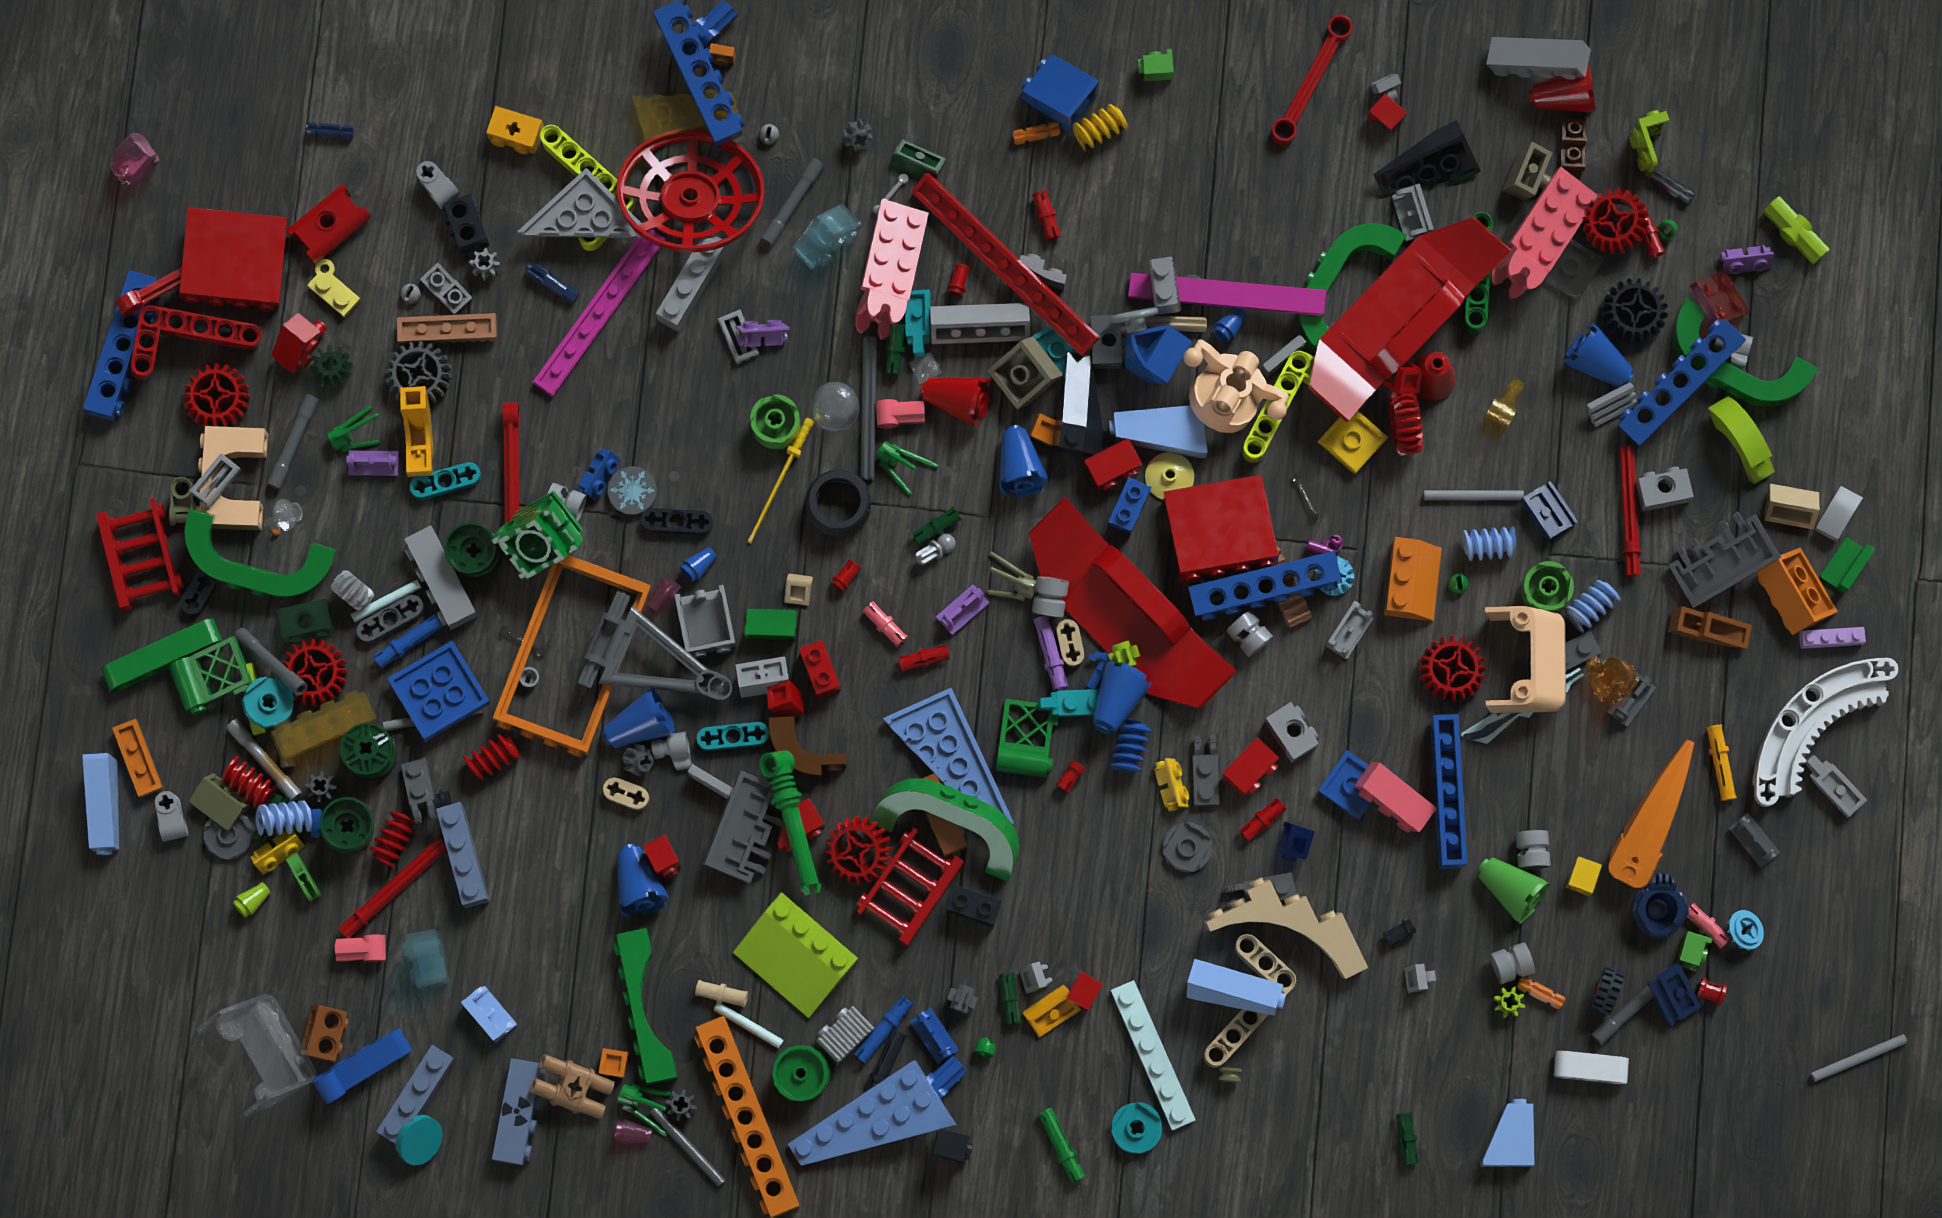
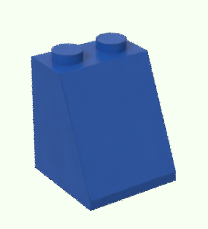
M1052 54L1047 60L1044 58L1036 68L1038 72L1033 78L1028 77L1021 87L1022 99L1051 121H1057L1059 126L1068 133L1073 127V123L1079 120L1098 96L1099 81Z

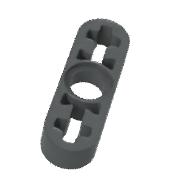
M406 596L361 621L357 626V635L364 643H374L420 618L425 610L424 604L418 596ZM410 602L414 604L419 603L416 606L417 611L415 613L411 610L404 613L405 619L402 618V615L397 610L399 607H401L402 611L409 608L408 603ZM388 613H394L398 617L397 622L392 626H387L384 623V617ZM378 619L380 625L385 629L383 631H380L379 627L372 631L373 636L371 637L367 634L362 635L365 632L364 628L366 626L370 628L378 626L375 622Z

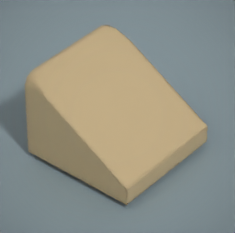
M788 574L784 603L809 606L813 577Z

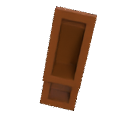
M1680 606L1672 609L1668 632L1708 643L1747 649L1752 625L1711 612L1703 613Z
M936 773L922 778L940 783ZM925 811L929 824L945 857L968 847L959 825Z

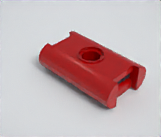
M344 184L338 186L286 229V232L294 242L299 239L308 249L306 253L314 264H317L372 218L364 206L358 209L349 199L351 194ZM327 221H334L332 226L328 228L323 227Z

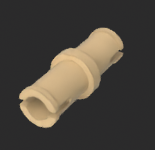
M699 980L695 996L717 1000L719 1004L726 1002L745 1007L748 991L729 988L727 984L723 983L716 985Z

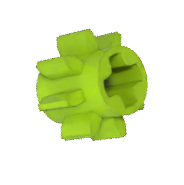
M1125 641L1111 646L1113 653L1108 654L1110 661H1115L1114 665L1117 664L1120 667L1122 663L1129 666L1137 664L1135 658L1140 657L1137 645L1131 646L1129 641Z
M1515 987L1510 992H1507L1505 988H1501L1500 991L1503 996H1495L1493 998L1495 1001H1498V1006L1494 1010L1503 1011V1018H1506L1508 1013L1511 1012L1514 1017H1517L1518 1012L1516 1009L1525 1008V1005L1520 1003V999L1524 997V994L1517 995ZM1510 996L1515 1005L1507 1008V1003L1503 1002V1000Z

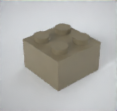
M1034 337L1021 340L987 370L1016 409L1030 405L1063 376Z

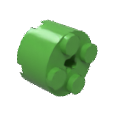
M777 394L762 398L757 401L751 411L750 422L753 435L764 447L779 450L785 449L795 441L800 432L801 421L799 411L795 403L783 395ZM777 418L780 419V424L775 426L771 424V420L776 421Z
M1552 561L1541 562L1531 568L1522 581L1520 594L1523 604L1527 607L1559 613L1573 595L1574 581L1566 568L1561 564ZM1545 584L1551 590L1550 593H1546L1545 589H1543Z

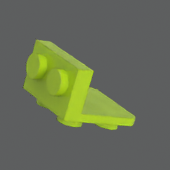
M1658 110L1645 114L1644 118L1638 119L1631 131V135H1629L1631 146L1637 150L1639 156L1637 158L1638 167L1641 172L1644 171L1646 177L1651 176L1658 165L1650 137L1662 134L1669 122L1667 111L1659 113Z

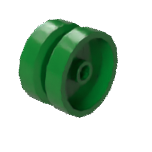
M806 1045L789 1047L780 1053L774 1063L772 1072L774 1084L779 1092L788 1099L795 1101H806L818 1097L828 1086L831 1075L829 1061L824 1054L813 1046ZM803 1068L806 1075L803 1078H799L796 1071Z

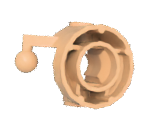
M1198 340L1194 348H1189L1185 351L1183 359L1187 366L1197 367L1202 363L1203 358L1208 363L1205 370L1191 385L1189 392L1192 410L1197 418L1207 427L1225 433L1243 430L1256 415L1258 404L1262 399L1274 400L1269 404L1267 411L1272 419L1281 420L1286 416L1287 408L1285 404L1289 399V395L1283 390L1266 383L1265 378L1257 368L1259 359L1253 353L1243 351L1238 356L1232 354L1220 355L1211 345L1203 340Z

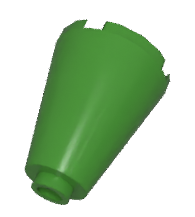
M1494 857L1490 860L1485 859L1478 868L1481 881L1513 919L1519 923H1523L1534 913L1535 905L1543 901L1550 888V884L1546 880Z

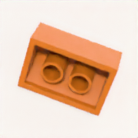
M1401 537L1394 538L1391 548L1384 615L1434 621L1442 548L1421 540Z
M1801 547L1780 555V559L1756 572L1759 583L1766 589L1771 598L1772 605L1778 610L1783 619L1784 626L1792 635L1804 631L1838 612Z

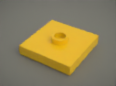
M1357 410L1347 423L1339 417L1318 440V443L1353 474H1356L1388 439V436Z

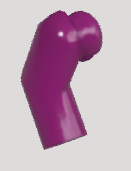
M1338 535L1331 536L1329 540L1322 544L1309 540L1306 551L1315 555L1335 551L1336 554L1341 550L1343 540Z

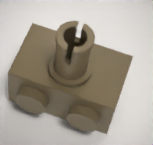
M1534 142L1521 147L1503 191L1521 201H1525L1536 195L1538 187L1544 190L1551 179V176L1545 174V170L1553 152Z

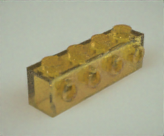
M357 690L345 694L343 696L344 700L335 703L334 700L322 704L320 706L321 710L311 713V710L299 714L297 716L298 720L292 723H288L286 720L273 726L275 730L271 731L270 736L282 762L344 736L350 728L357 724L375 722L376 716L365 692L358 693Z

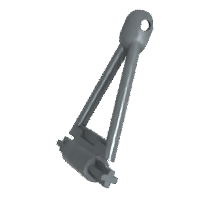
M616 592L608 613L603 612L586 651L584 659L587 661L577 682L578 684L591 689L600 667H604L605 670L599 684L701 693L717 700H725L730 696L732 683L726 676L708 670L632 606L626 621L622 620L621 618L630 596L622 592ZM637 626L697 676L696 680L617 673Z

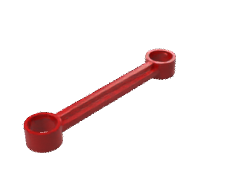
M1336 15L1330 19L1327 28L1328 36L1284 117L1276 120L1273 124L1271 135L1277 144L1288 145L1295 139L1297 132L1296 124L1339 44L1346 41L1351 35L1353 25L1347 16ZM1335 22H1343L1347 25L1348 32L1342 36L1336 35L1332 32L1331 25ZM1286 124L1291 127L1293 134L1286 139L1280 138L1275 133L1276 127Z
M182 267L139 291L133 290L122 295L115 303L122 315L128 317L137 313L146 303L179 286Z
M518 402L503 403L502 408L504 426L505 524L512 520V517L516 515V511L520 510V410Z

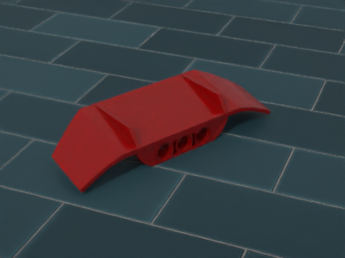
M1470 217L1418 236L1318 339L1308 388L1347 423L1372 393L1397 371V367H1401L1462 304L1465 296L1512 250L1475 217Z
M1064 497L1028 533L1040 576L1069 581L1067 596L1062 598L1066 603L1065 611L1106 653L1111 654L1113 653L1111 646L1129 641L1131 646L1137 645L1140 657L1135 658L1137 664L1131 667L1144 673L1147 676L1146 682L1151 680L1152 683L1146 693L1147 695L1201 709L1237 673L1235 668L1219 656L1191 629L1180 611L1118 549L1109 545L1093 529L1067 497Z

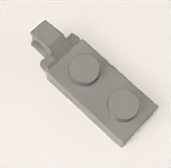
M1815 755L1810 756L1804 763L1812 772L1810 778L1815 785L1847 818L1867 801L1833 763L1830 764L1828 761L1822 763Z

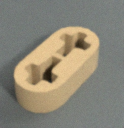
M1065 619L1057 627L1060 653L1066 666L1077 667L1084 659L1080 631L1077 623L1073 620ZM1066 625H1069L1070 629L1075 630L1071 633L1072 641L1067 640L1066 634H1061ZM1073 645L1074 652L1080 654L1075 662H1072L1071 658L1066 657L1069 654V646Z
M610 778L603 786L606 798L617 804L638 811L645 809L649 804L648 792L635 784L619 778ZM615 783L619 784V789L625 791L624 795L615 793L614 796H611V791L608 789L609 786L614 787ZM641 792L645 800L635 805L634 799L628 797V794L638 795Z

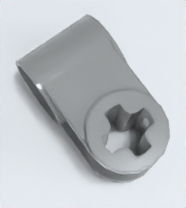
M424 161L417 167V176L421 185L440 209L444 208L443 203L451 201L460 195L455 185L433 162ZM428 171L433 174V177L429 178L424 173Z
M169 791L159 793L155 799V807L162 841L165 842L188 836V828L179 798ZM166 798L174 801V803L170 804V809L162 806V804L166 803Z

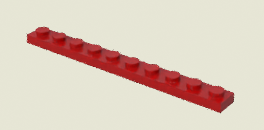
M925 173L911 192L1081 356H1086L1100 339V336L930 173Z

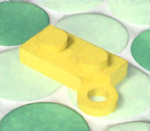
M322 259L315 265L317 275L310 281L308 287L342 317L346 318L361 302V299L333 275L335 272L334 264L328 259ZM323 265L329 266V271L327 273H322L320 271Z

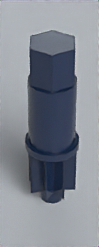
M534 263L533 266L528 264L525 268L528 271V277L571 305L578 298L580 292L538 264Z

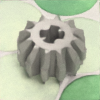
M343 570L340 575L338 574L331 584V589L357 611H362L367 607L374 597V593L369 587L346 570Z

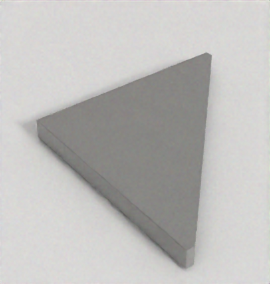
M587 168L517 231L520 236L643 238L626 222L620 211L617 198ZM627 209L629 215H630L631 218L634 220V222H635L637 225L642 224V223Z

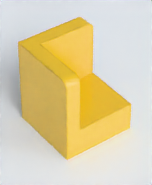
M1578 857L1565 888L1590 896L1593 893L1602 865Z

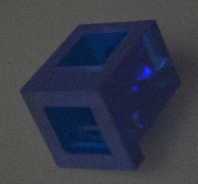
M1284 821V829L1277 851L1283 853L1282 858L1296 862L1297 858L1306 860L1315 831ZM1294 838L1295 844L1291 846L1292 840Z

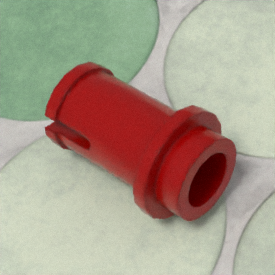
M964 264L954 265L951 283L947 285L949 294L961 297L966 292L965 284L968 272L970 271L969 266Z
M848 559L837 576L833 575L832 577L833 581L831 584L841 592L849 588L848 584L861 570V567L856 562L852 564L853 560Z
M1075 760L1071 763L1068 762L1067 765L1069 767L1056 783L1057 786L1067 793L1070 792L1080 775L1083 776L1085 774L1083 773L1085 767Z

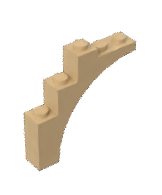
M1262 877L1250 882V888L1245 890L1249 900L1245 901L1244 897L1230 903L1232 908L1222 912L1221 908L1209 913L1207 915L1209 919L1204 921L1208 931L1242 922H1269L1286 926L1303 934L1318 945L1332 960L1342 978L1347 979L1368 968L1342 913L1338 912L1335 914L1334 910L1321 915V921L1318 922L1307 897H1299L1298 894L1285 899L1286 904L1282 906L1271 881L1268 879L1263 881Z

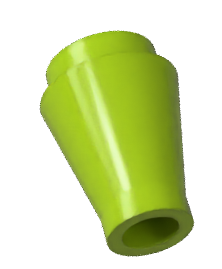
M261 882L259 885L236 896L237 899L232 903L239 913L246 918L248 915L252 916L264 900L271 894V891Z

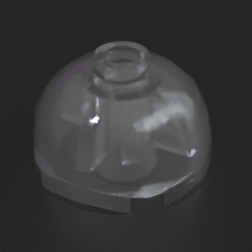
M838 381L825 383L814 392L810 402L811 415L815 423L822 429L836 432L843 431L851 427L857 420L859 399L855 391L847 384Z

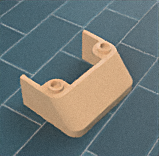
M1527 606L1485 607V613L1490 621L1510 620L1516 630L1521 632L1530 631L1531 680L1517 681L1511 688V700L1486 701V707L1490 713L1556 712L1562 709L1566 702L1565 622L1562 616L1556 612Z

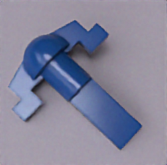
M1095 651L1094 655L1089 654L1087 657L1092 661H1095L1096 658L1100 659L1099 664L1086 684L1090 689L1094 690L1102 678L1104 667L1110 661L1108 657L1110 653Z

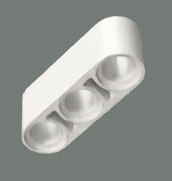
M1556 1051L1554 1077L1611 1084H1627L1629 1058Z

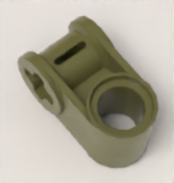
M178 477L171 483L169 507L171 526H175L176 523H186L189 509H195L197 506V498L189 491L182 496L178 494L180 486L184 484L189 485V491L194 486L185 477Z

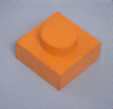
M711 43L709 51L714 63L718 65L734 64L736 57L735 47Z
M1041 413L1037 414L1029 437L1049 447L1052 446L1056 420Z
M603 1048L599 1074L624 1078L629 1053Z

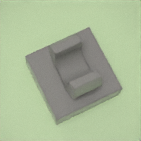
M1390 74L1371 83L1370 86L1373 93L1382 92L1383 95L1386 94L1394 100L1398 98L1394 86L1400 84L1401 81L1398 74Z
M1036 962L1019 970L1026 994L1042 989L1052 981V978L1045 979L1043 970L1048 968L1047 965H1040V962Z
M1415 964L1404 968L1408 993L1428 989L1427 983L1436 981L1435 971L1425 972L1424 964Z

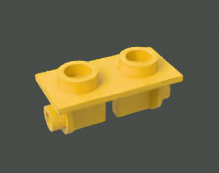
M1165 758V761L1155 763L1156 768H1154L1158 785L1168 784L1169 787L1160 790L1165 808L1167 807L1170 812L1177 810L1178 807H1189L1187 802L1189 794L1181 781L1182 769L1180 764L1171 758Z
M292 829L291 834H288L285 830L281 835L275 837L273 841L276 847L272 848L269 843H266L253 852L254 855L251 856V859L263 875L274 870L286 858L298 853L305 847L294 829Z

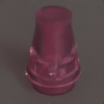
M666 575L664 579L661 578L647 604L659 613L664 606L675 598V594H680L679 590L682 586Z
M625 1119L623 1121H616L614 1141H618L620 1144L650 1143L652 1128H647Z

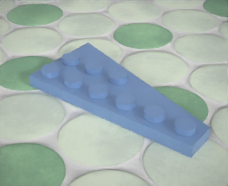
M952 688L883 718L887 725L933 774L936 773L938 779L945 786L953 787L959 792L974 796L978 800L995 807L1008 818L1012 825L1014 824Z
M914 1060L788 1143V1146L800 1165L804 1166L929 1133L940 1128L955 1126L956 1123L922 1069Z

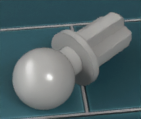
M942 534L936 541H930L927 547L915 554L917 563L925 565L935 558H942L943 553H950L954 550L956 541L952 535Z

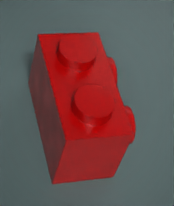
M1129 438L1084 460V467L1096 490L1104 489V491H1108L1118 485L1117 481L1123 478L1128 480V477L1134 478L1137 476L1142 468V462Z
M1257 737L1223 772L1221 777L1242 797L1247 793L1252 795L1261 786L1258 781L1264 775L1270 777L1279 767L1276 765L1279 757Z

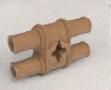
M544 1054L540 1060L539 1068L558 1075V1082L556 1085L535 1078L531 1083L529 1091L549 1099L553 1106L558 1105L571 1110L574 1114L582 1112L601 1119L605 1111V1105L586 1098L587 1089L591 1088L610 1095L614 1087V1081L597 1075L592 1068L587 1069L577 1065L570 1059L562 1061ZM569 1083H573L576 1086L575 1091L568 1087Z

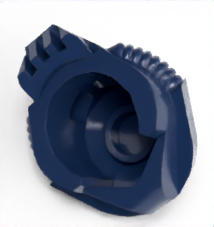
M1656 873L1647 886L1634 896L1630 907L1639 929L1653 939H1664L1672 935L1689 915L1687 898L1682 891H1678L1677 885L1670 874Z

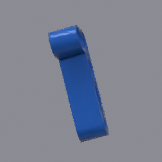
M398 1027L316 1076L312 1083L325 1104H329L345 1094L347 1089L406 1055L412 1048Z

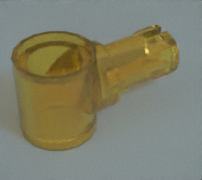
M1513 378L1503 395L1499 396L1498 399H1494L1485 418L1507 429L1517 411L1516 401L1525 386L1524 383Z

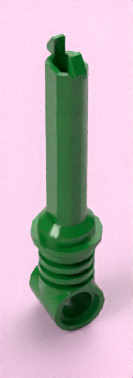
M787 750L765 753L760 758V770L765 777H768L769 780L772 779L769 784L773 786L771 791L775 793L772 794L773 799L771 803L782 813L801 883L800 890L806 896L810 894L809 886H813L814 893L817 894L820 892L821 883L817 879L798 809L802 793L797 791V788H793L796 783L791 781L794 779V776H790L795 767L794 757Z

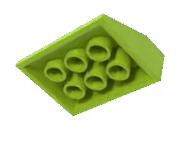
M782 892L733 951L739 959L808 1018L814 1014L859 962L852 952Z

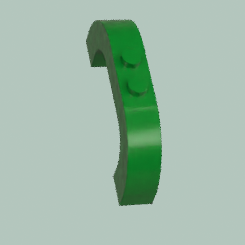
M1368 223L1355 226L1340 235L1327 253L1322 252L1316 262L1319 265L1317 271L1309 273L1304 285L1308 289L1327 290L1328 293L1351 256L1359 252L1371 251L1393 261L1407 235L1384 224ZM1298 314L1301 335L1308 347L1315 353L1318 339L1329 327L1323 321L1322 316Z
M1688 298L1682 304L1673 326L1675 350L1679 357L1683 355L1685 358L1692 352L1689 347L1699 338L1701 322L1709 310ZM1796 356L1783 377L1773 381H1764L1725 361L1704 383L1712 388L1719 387L1726 391L1725 394L1735 400L1741 399L1757 406H1777L1797 397L1810 383L1818 367ZM1695 357L1691 361V367L1695 370L1703 369L1706 364L1702 357Z
M192 508L189 509L185 524V541L192 559L209 576L228 582L227 587L241 590L242 587L252 589V594L266 597V593L276 596L298 595L316 586L326 576L334 561L336 548L314 542L311 543L304 566L292 574H278L225 559L216 552L211 541V531L216 515Z
M927 779L903 780L892 785L884 792L872 813L869 823L877 821L878 827L893 832L901 814L905 811L919 809L934 814L982 836L990 849V859L985 872L1007 882L1009 881L1018 861L1020 844L1012 823L998 809L978 800L974 796L959 792L953 787Z

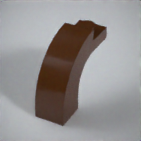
M794 716L769 718V730L775 751L787 750L793 755L795 761L793 771L810 778H822L823 768H827V772H840L842 768L847 767L846 754L815 755L805 751L796 740Z

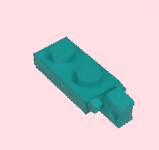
M929 289L911 291L905 310L906 339L908 345H913L915 358H925V344H930L931 292Z
M1100 689L1051 692V697L1038 700V710H1052V715H1057V717L1094 716Z

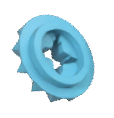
M1336 556L1340 574L1343 576L1342 583L1338 584L1337 589L1324 591L1323 588H1320L1322 592L1332 596L1347 592L1354 581L1353 568L1348 560H1344L1339 556ZM1315 569L1314 578L1315 581H1318L1322 577V573Z
M1740 910L1731 915V919L1727 922L1729 925L1727 933H1730L1733 937L1731 942H1736L1739 949L1745 948L1747 951L1758 947L1764 937L1763 926L1758 917L1746 910ZM1749 926V928L1746 931V934L1742 935L1741 931L1743 930V927Z

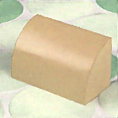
M1770 484L1765 505L1764 521L1814 530L1820 510L1819 492Z

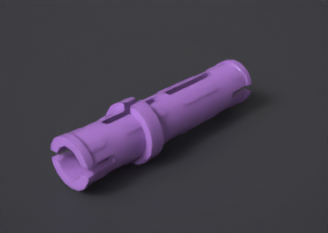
M1045 615L1035 618L1033 621L1046 662L1044 667L1049 673L1053 691L1066 689L1069 686L1063 670L1064 662L1060 659L1049 616Z

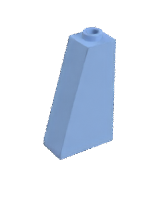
M1191 405L1114 412L1113 420H1109L1110 435H1115V442L1117 443L1129 438L1133 446L1197 458H1206L1205 425L1197 418Z
M108 753L83 754L89 848L96 851L97 855H111L112 850H119L118 761Z
M1197 959L1194 960L1187 982V998L1273 1016L1276 1015L1277 1008H1283L1286 994L1282 993V984Z

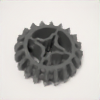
M419 341L417 348H415L413 342L409 343L410 349L408 350L404 346H400L402 353L399 355L393 352L392 356L395 361H387L388 366L391 367V369L385 370V374L390 376L385 382L387 385H392L389 388V392L391 394L396 393L395 399L400 401V388L403 387L399 383V373L403 372L405 376L409 377V387L430 385L431 387L426 390L428 400L431 399L434 404L437 403L435 395L438 394L440 397H444L445 394L441 388L449 389L450 386L445 381L452 379L451 374L446 373L451 370L450 364H445L448 358L446 355L440 356L442 351L439 348L433 351V345L430 343L425 349L422 341ZM419 357L416 363L406 364L407 361ZM429 359L437 365V378L427 372ZM421 370L424 376H418L415 379L413 374H418Z

